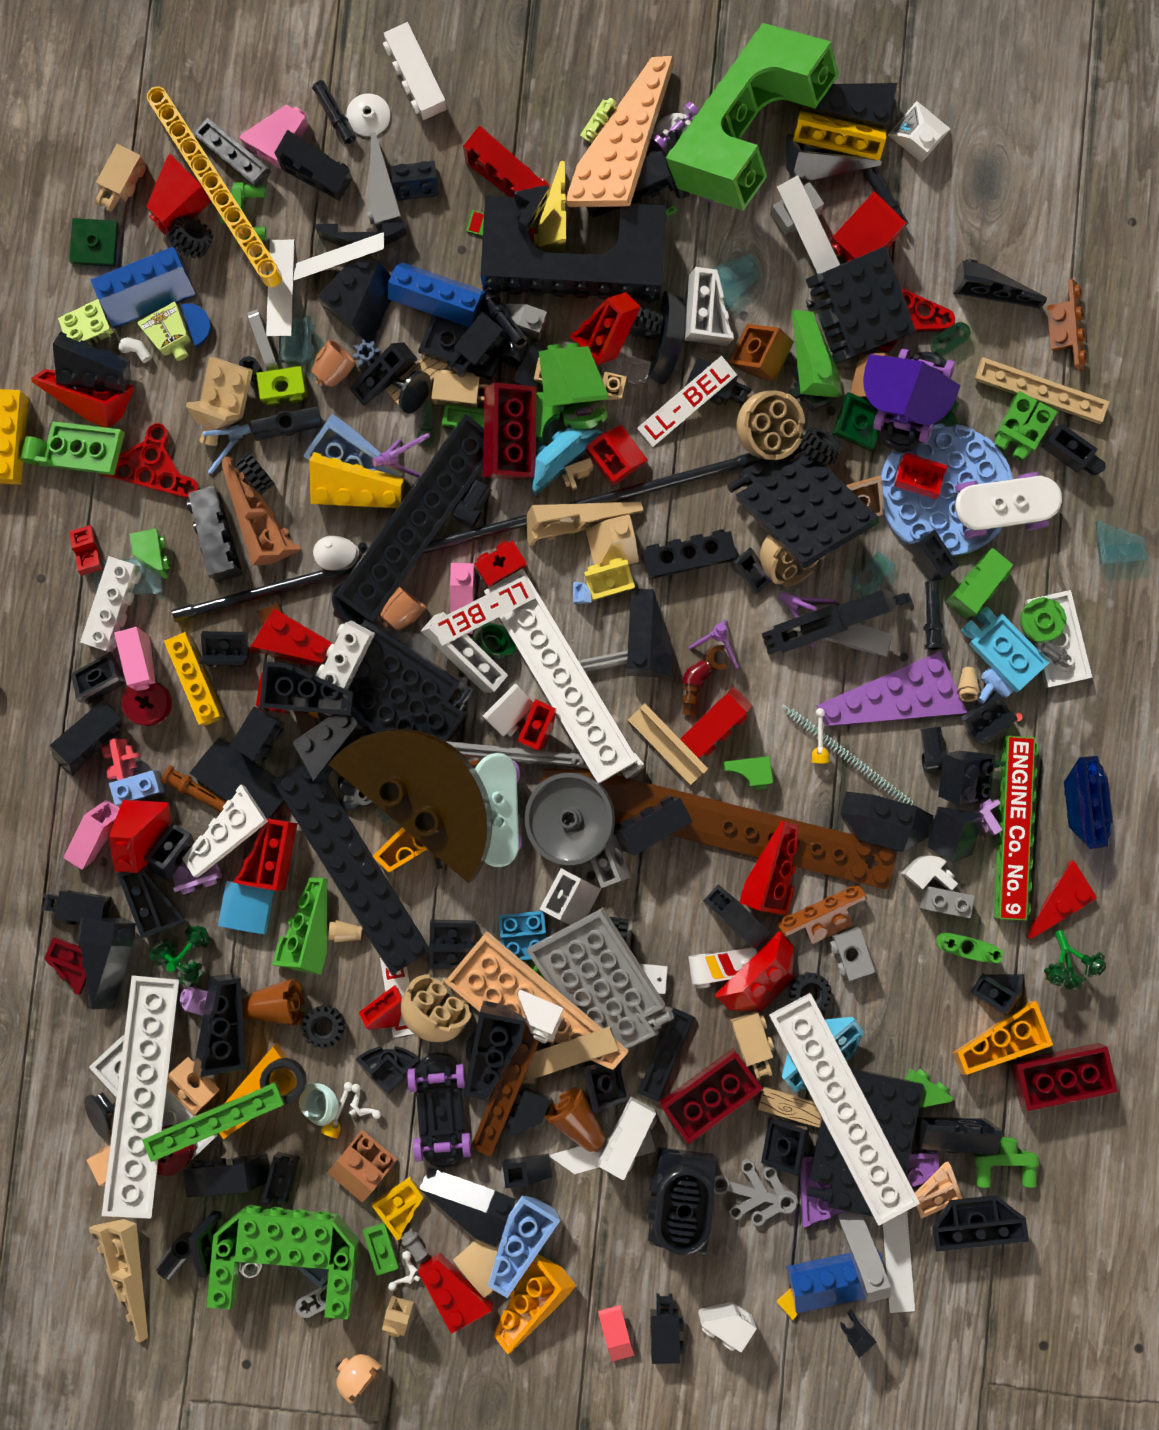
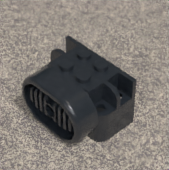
M658 1147L655 1177L650 1178L649 1187L653 1197L647 1203L648 1220H650L648 1241H652L655 1246L665 1248L677 1255H706L708 1239L712 1229L715 1202L716 1160L713 1154ZM682 1205L690 1207V1210L685 1214L678 1212L679 1207Z

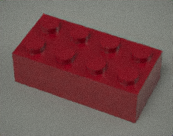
M492 383L484 387V478L525 481L535 477L537 387L504 383Z
M1101 1043L1010 1061L1019 1104L1026 1111L1118 1092L1108 1046Z
M732 1048L662 1099L660 1106L687 1144H690L762 1091L763 1088L735 1049Z

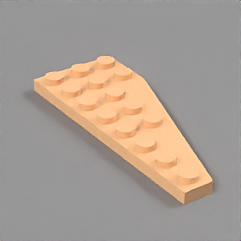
M672 56L651 57L579 161L566 198L568 207L630 206L675 63Z
M488 932L482 936L445 981L448 986L479 1012L484 1000L506 1005L525 1018L518 999L519 989L562 1007L564 1017L553 1042H550L552 1044L554 1042L560 1044L603 1029ZM614 1038L618 1051L591 1059V1061L613 1070L627 1055L629 1050Z

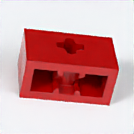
M506 540L496 546V551L491 554L485 552L476 558L475 567L488 588L522 568L528 567L527 562L513 540L509 543ZM497 559H500L501 561L505 560V561L503 562V563H504V567L500 568L499 565L495 566V565H496V560H497Z

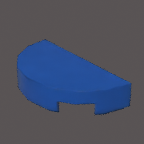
M190 303L181 304L194 345L198 348L206 342L205 340L212 330L211 320L207 313L198 305Z

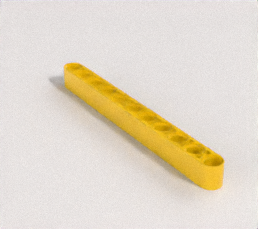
M151 88L147 93L149 104L266 286H278L282 281L281 271L163 88ZM262 253L259 257L255 258L257 254Z

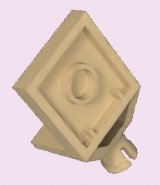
M209 357L201 400L186 403V408L195 422L202 425V433L204 431L228 428L243 418L253 370L216 357ZM201 434L199 441L207 445L217 446L218 435L203 436Z

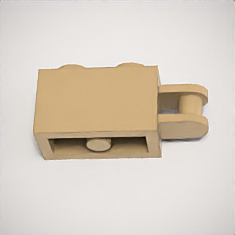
M116 144L96 181L101 188L95 200L97 206H104L107 211L112 212L119 199L126 202L128 197L133 195L135 184L139 177L141 178L144 175L146 163L141 155Z
M441 370L440 373L435 372L432 401L433 404L445 405L447 403L478 408V403H484V397L479 396V392L484 391V387L488 385L481 384L480 378L476 377L473 373H465L460 378L452 371Z
M754 1011L730 1019L746 1066L752 1065L757 1081L762 1076H772L768 1059L773 1058L771 1051H774L775 1048L771 1037L766 1038L764 1029L767 1028L764 1016H759L758 1012ZM764 1061L765 1066L756 1067V1063Z

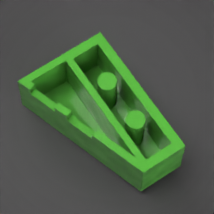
M994 548L989 549L947 598L945 603L964 619L970 616L975 617L982 610V605L985 601L989 600L996 593L998 584L1000 582L1003 583L1010 576L1011 572L1009 570L1013 564Z

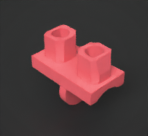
M127 738L109 740V744L102 747L103 756L105 758H113L114 766L107 767L108 779L121 780L135 776L133 768L137 767L135 759L141 758V753L133 752L132 745L128 746Z

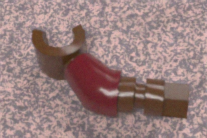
M724 645L710 647L705 653V661L701 660L687 668L682 681L684 691H686V695H683L682 714L697 716L699 704L697 692H700L704 681L712 674V669L720 670L727 668L725 663L717 664L713 657L716 651H724Z

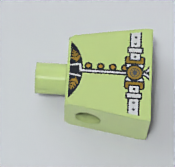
M175 302L137 322L164 356L172 353L176 361H181L188 356L184 346L192 340L183 314Z

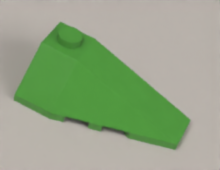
M793 310L792 320L800 393L805 395L842 397L840 375L814 312Z
M309 878L298 900L299 909L296 915L290 917L288 921L290 928L286 936H281L278 942L272 965L304 973L321 974L327 954V879Z

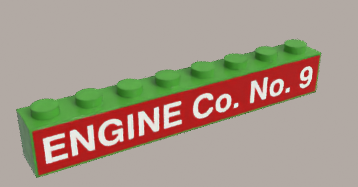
M1002 737L999 801L1001 804H999L998 824L1002 830L997 834L994 918L1027 920V915H1030L1031 911L1028 893L1031 892L1032 888L1029 870L1033 866L1030 847L1034 843L1031 824H1034L1035 813L1032 811V802L1036 798L1033 779L1037 776L1034 756H1037L1038 744L1035 743V737Z

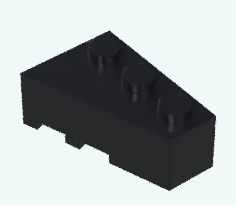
M288 129L274 152L282 171L338 201L341 200L353 179L347 165L333 160L327 154L321 152Z
M101 700L50 744L53 758L73 776L95 752L104 746L110 737L116 736L121 731L122 718Z
M352 706V716L333 714L293 741L313 781L326 782L329 778L328 775L333 770L328 764L345 747L360 739L369 727L359 708Z
M267 1153L238 1156L231 1159L218 1158L212 1160V1162H206V1160L193 1161L192 1166L183 1169L187 1198L248 1193L267 1183L269 1175Z

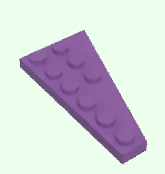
M937 652L816 705L817 709L822 708L825 711L823 716L824 726L967 713L963 701L960 700L957 694V687L941 652Z
M910 1153L906 1177L911 1186L914 1187L925 1183L939 1169V1153ZM813 1155L803 1156L800 1173L803 1228L810 1226L814 1222L826 1220L833 1215L844 1212L843 1210L829 1208L828 1203L823 1202L820 1198L807 1196L808 1186L823 1190L824 1187L831 1189V1184L809 1179Z

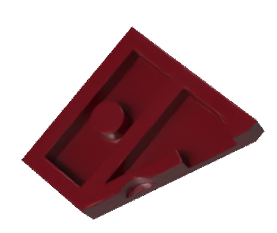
M52 937L44 959L51 967L56 969L57 974L62 980H66L74 989L73 992L75 994H82L87 979L85 969L82 967L83 957L79 945L58 937Z

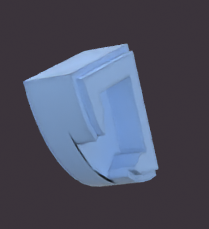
M574 582L573 604L591 603V593L588 586L582 582Z

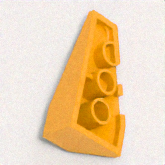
M539 1254L536 1255L515 1289L510 1293V1302L507 1309L503 1311L494 1337L507 1354H510L577 1286L561 1266Z

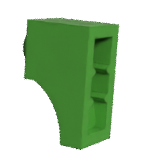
M536 392V442H542L546 427L552 421L560 420V413L564 412V405L545 407L544 392Z
M770 756L722 762L723 771H730L741 775L747 781L748 787L754 786V790L768 789L767 784L773 783Z

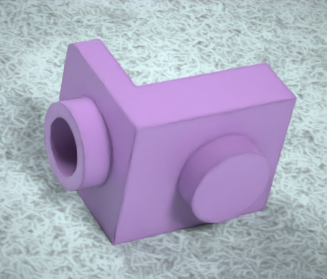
M988 798L978 805L979 809L975 811L984 815L980 828L984 833L988 832L989 835H995L1002 830L990 811L1001 804L998 799L991 801Z
M194 985L187 987L181 993L180 1005L188 1012L203 1016L207 991L198 989Z

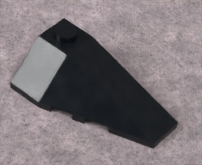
M787 134L786 169L792 178L799 176L801 181L805 179H820L876 167L882 164L881 159L878 161L793 141L794 134Z
M968 259L962 261L957 268L953 294L1039 309L1047 301L1046 296L985 264L978 263L976 260Z
M632 589L627 676L672 678L673 653L654 589Z
M263 662L259 708L352 716L354 692L288 663Z
M81 917L78 945L82 952V967L85 969L87 994L90 1009L92 1010L114 1009L133 948L136 924L125 918Z
M483 1000L464 1096L487 1100L502 1072L511 1061L513 1054L522 1043L526 1019L506 1005Z

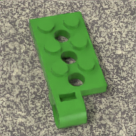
M52 421L47 442L35 437L26 436L19 459L25 463L37 466L114 475L125 432L121 429ZM62 440L61 448L56 450V444ZM82 443L81 449L75 452L76 445ZM101 445V451L94 455L95 448Z

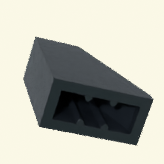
M719 884L703 900L754 949L762 944L770 934L737 899Z

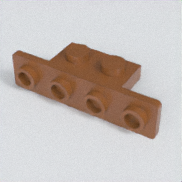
M1069 279L1070 301L1047 306L1050 349L1056 351L1073 347L1075 368L1083 371L1085 370L1084 364L1087 363L1086 350H1083V342L1086 340L1085 330L1081 328L1084 311L1079 303V298H1082V288L1074 279Z
M856 884L835 895L828 896L822 901L809 905L794 914L785 916L777 921V925L784 936L805 928L811 944H814L853 926L847 908L866 900L867 897L861 887Z

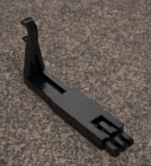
M883 589L841 605L835 603L773 626L774 629L761 633L762 638L769 636L772 638L764 642L765 646L774 644L775 647L767 650L768 655L779 651L784 653L847 631L849 626L889 613L897 606L911 602L912 599L910 593L896 595ZM800 626V632L803 633V636L789 640L798 635L796 631L788 634L786 631Z

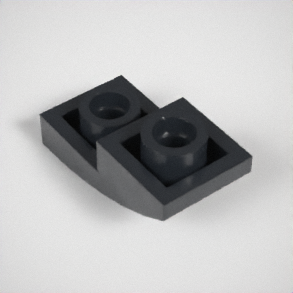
M533 341L512 383L535 387L537 381L534 380L539 351H545L548 348Z

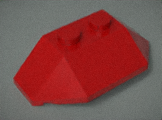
M779 931L715 994L716 998L728 1010L763 1011L794 980V946Z

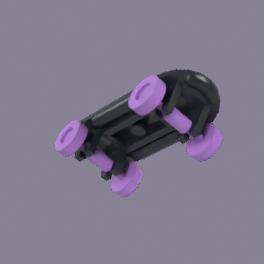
M901 349L898 358L923 361L952 379L956 361L948 360L946 362L941 355L927 351L919 352L909 358L910 349ZM878 410L874 421V429L881 431L882 439L890 450L898 453H907L918 448L922 442H928L933 424L922 425L907 421L906 424L899 423L893 420L894 416Z
M436 1052L429 1054L419 1062L416 1069H408L409 1092H416L420 1137L413 1140L415 1162L423 1161L424 1156L425 1160L431 1165L443 1168L457 1164L463 1156L471 1157L470 1133L465 1132L462 1088L466 1086L464 1064H457L456 1060L445 1053Z

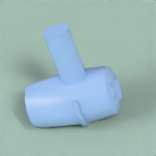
M990 667L982 674L981 680L986 686L978 696L977 701L984 704L993 691L1001 694L1002 698H1006L1013 692V689Z

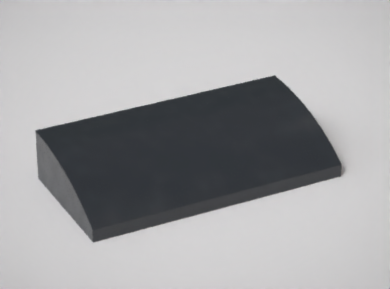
M219 737L197 762L190 774L226 801L231 800L235 796L236 790L240 785H244L266 819H272L284 803L272 783L275 777L247 756L229 746V743Z

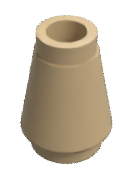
M973 667L962 669L957 694L960 700L964 702H973L980 695L976 670Z
M338 920L330 922L328 940H333L334 943L361 940L362 927Z

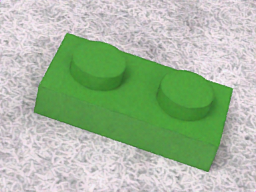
M385 1223L363 1229L376 1276L399 1269L397 1256Z

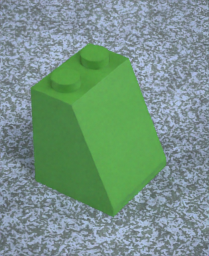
M579 343L565 344L566 348H561V344L548 345V350L539 351L545 407L608 399V393L588 346L579 347Z

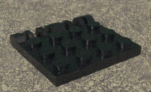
M886 246L806 279L808 289L826 283V285L810 291L811 297H817L825 292H829L831 297L817 302L814 305L816 310L832 304L834 308L818 314L822 329H828L838 324L841 326L825 333L826 339L834 338L842 333L845 337V341L834 343L829 347L830 351L834 352L848 346V349L832 355L835 364L916 333Z

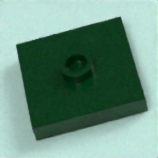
M72 218L69 262L79 265L115 267L119 223L114 220Z
M847 392L832 435L868 451H873L880 434V430L874 429V421L879 409L874 407L870 401Z

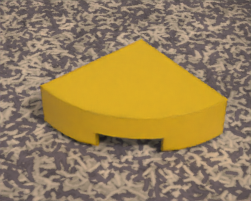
M790 1288L777 1300V1303L793 1320L798 1313L795 1311Z

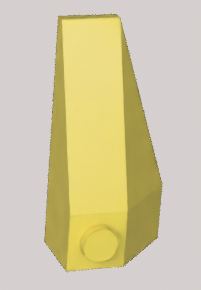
M560 161L550 190V196L547 199L538 226V234H534V245L545 252L565 253V161Z

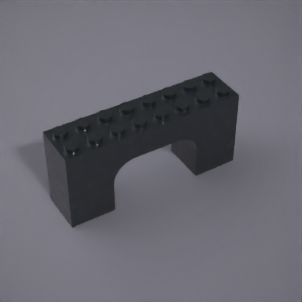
M485 196L480 276L482 288L488 293L509 291L510 294L519 295L522 292H529L535 296H542L544 293L553 294L556 297L575 295L577 298H588L589 296H597L599 299L606 300L626 292L632 299L639 298L645 302H653L655 299L659 300L662 286L666 205L630 204V206H620L619 235L616 245L607 253L588 255L551 253L538 249L530 239V229L527 233L518 229L517 216L524 206L517 203L514 197Z

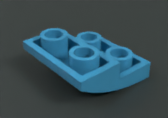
M226 881L218 926L266 934L274 890Z
M544 911L498 915L501 943L522 961H532L527 949L547 938Z

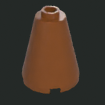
M289 979L243 995V1017L292 1026L299 1025L304 1017V1012H301V1005L305 1004L301 983L299 981L295 982L296 979Z
M574 1087L559 1096L560 1102L556 1105L553 1102L549 1106L545 1118L551 1125L587 1152H598L605 1145L606 1137L595 1114H593L589 1101L581 1088Z

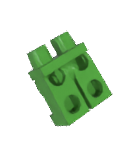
M1019 391L1013 397L1010 407L994 434L997 436L994 445L1001 451H1005L1009 443L1016 446L1012 457L1022 462L1036 449L1056 416L1057 411L1041 402L1035 406L1036 399Z

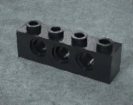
M725 529L711 532V536L703 537V534L691 536L690 540L681 542V539L669 541L666 546L660 547L659 544L647 546L646 550L642 552L648 580L735 561L737 554L731 531L725 532ZM705 545H715L717 549L716 553H707L705 550ZM684 549H692L695 556L691 559L685 558L683 555ZM668 553L673 557V561L666 564L662 562L661 555Z

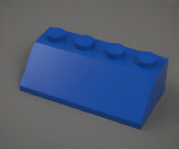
M174 247L91 279L97 298L113 328L152 314L173 302L179 303L196 296L182 258Z
M406 263L396 265L388 281L389 300L470 327L476 320L482 306V300L487 295V291Z
M877 1250L879 1257L882 1261L881 1253ZM850 1253L786 1266L796 1313L865 1299Z

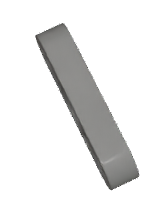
M256 309L248 312L247 315L267 371L278 370L279 365L269 337L266 336L267 331L259 310Z
M356 1274L353 1294H355L359 1287V1278ZM328 1282L324 1283L321 1288L317 1287L300 1296L295 1306L299 1316L308 1318L325 1309L326 1300L322 1298L321 1292L327 1289ZM314 1294H316L317 1302L311 1305L310 1311L307 1308L303 1309L301 1306L304 1300L306 1303L314 1301Z

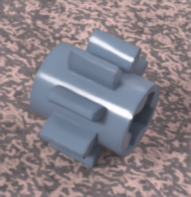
M363 339L361 345L354 346L357 354H354L353 358L354 360L360 359V368L364 365L370 367L377 359L376 355L381 354V351L378 348L374 349V341L369 344ZM369 351V357L365 358V352Z

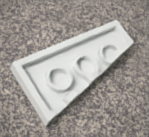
M240 785L237 788L235 796L226 802L220 815L211 821L208 825L210 827L203 836L200 835L182 858L193 877L198 878L268 822L244 785Z

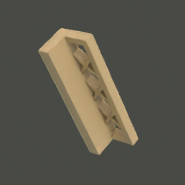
M645 703L627 720L689 785L708 770L698 757Z

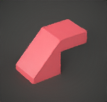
M621 1305L598 1311L612 1362L634 1356Z

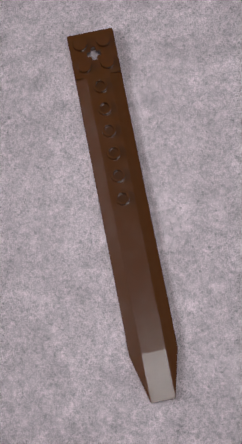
M544 769L541 782L557 774L578 773L595 780L589 769ZM614 775L600 783L612 801L615 822L620 823L639 814L647 807L659 804V801L664 797L672 795V797L681 798L693 822L674 832L671 836L759 858L780 822L785 821L799 825L797 852L793 855L792 865L886 890L889 889L897 851L859 841L853 834L630 778L626 779L618 775ZM870 856H873L877 863L876 866H872L869 869L865 859H870Z

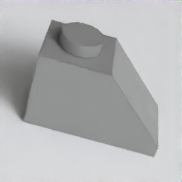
M505 304L509 309L510 317L523 334L540 340L547 322V312L527 304Z

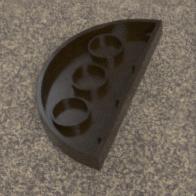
M392 729L362 737L345 747L332 759L328 765L467 883L475 879L486 860L490 848L492 811L486 788L479 774L462 753L446 741L431 734L417 730Z

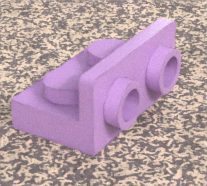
M183 861L172 876L175 883L173 890L174 892L181 891L183 895L196 891L194 886L203 884L204 888L217 884L216 879L222 878L218 862L197 878L193 877Z

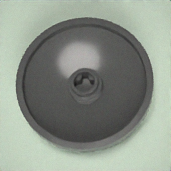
M561 773L551 776L535 788L527 802L525 828L528 838L533 847L543 857L554 863L577 865L588 862L597 857L606 848L613 835L615 812L612 801L606 790L597 781L588 776L578 773Z

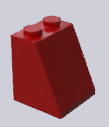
M169 154L146 207L151 213L150 219L155 223L159 231L165 235L166 233L169 234L178 217L181 216L183 218V216H187L189 219L192 216L195 218L211 201L202 185Z
M874 191L833 235L830 244L834 253L837 256H842L848 262L884 246L888 249L898 239L906 222Z
M122 801L109 835L115 872L138 873L147 865L145 861L146 856L172 824L169 802Z

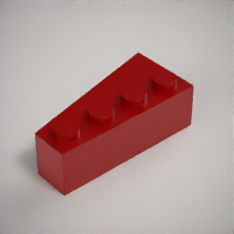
M480 125L463 145L465 163L508 197H514V193L517 191L543 185L550 188V184L545 179L539 178L528 166L517 159Z

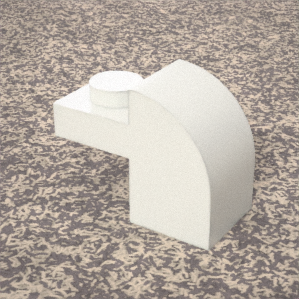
M936 856L917 857L901 873L919 889H924L932 878L947 890H953L958 884L953 880L954 874L946 868L941 869L946 861Z

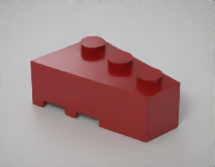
M626 292L607 298L592 313V316L587 321H584L581 327L576 332H573L570 337L576 343H579L580 347L588 346L594 361L598 365L615 360L641 306Z
M274 608L251 644L249 652L261 653L270 657L292 660V662L320 668L327 657L326 653L329 647L334 643Z
M267 818L268 822L263 825L254 842L251 853L246 857L243 863L244 866L233 883L275 891H285L297 823Z
M441 1253L420 1264L418 1273L451 1334L492 1311L493 1302L489 1298H484Z

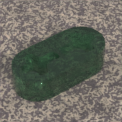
M958 322L937 335L931 342V352L943 357L965 343L971 334L969 326L966 323ZM957 330L964 331L962 337L958 336L955 339H953L952 336L957 332ZM946 340L949 342L944 347V349H938L936 347L938 345V341L939 343H943Z

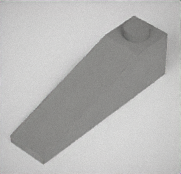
M374 132L371 133L369 205L371 210L367 211L370 224H375L377 231L382 230V223L402 222L379 142Z
M848 1211L838 1213L837 1217L866 1302L870 1303L890 1297L891 1286L862 1214Z

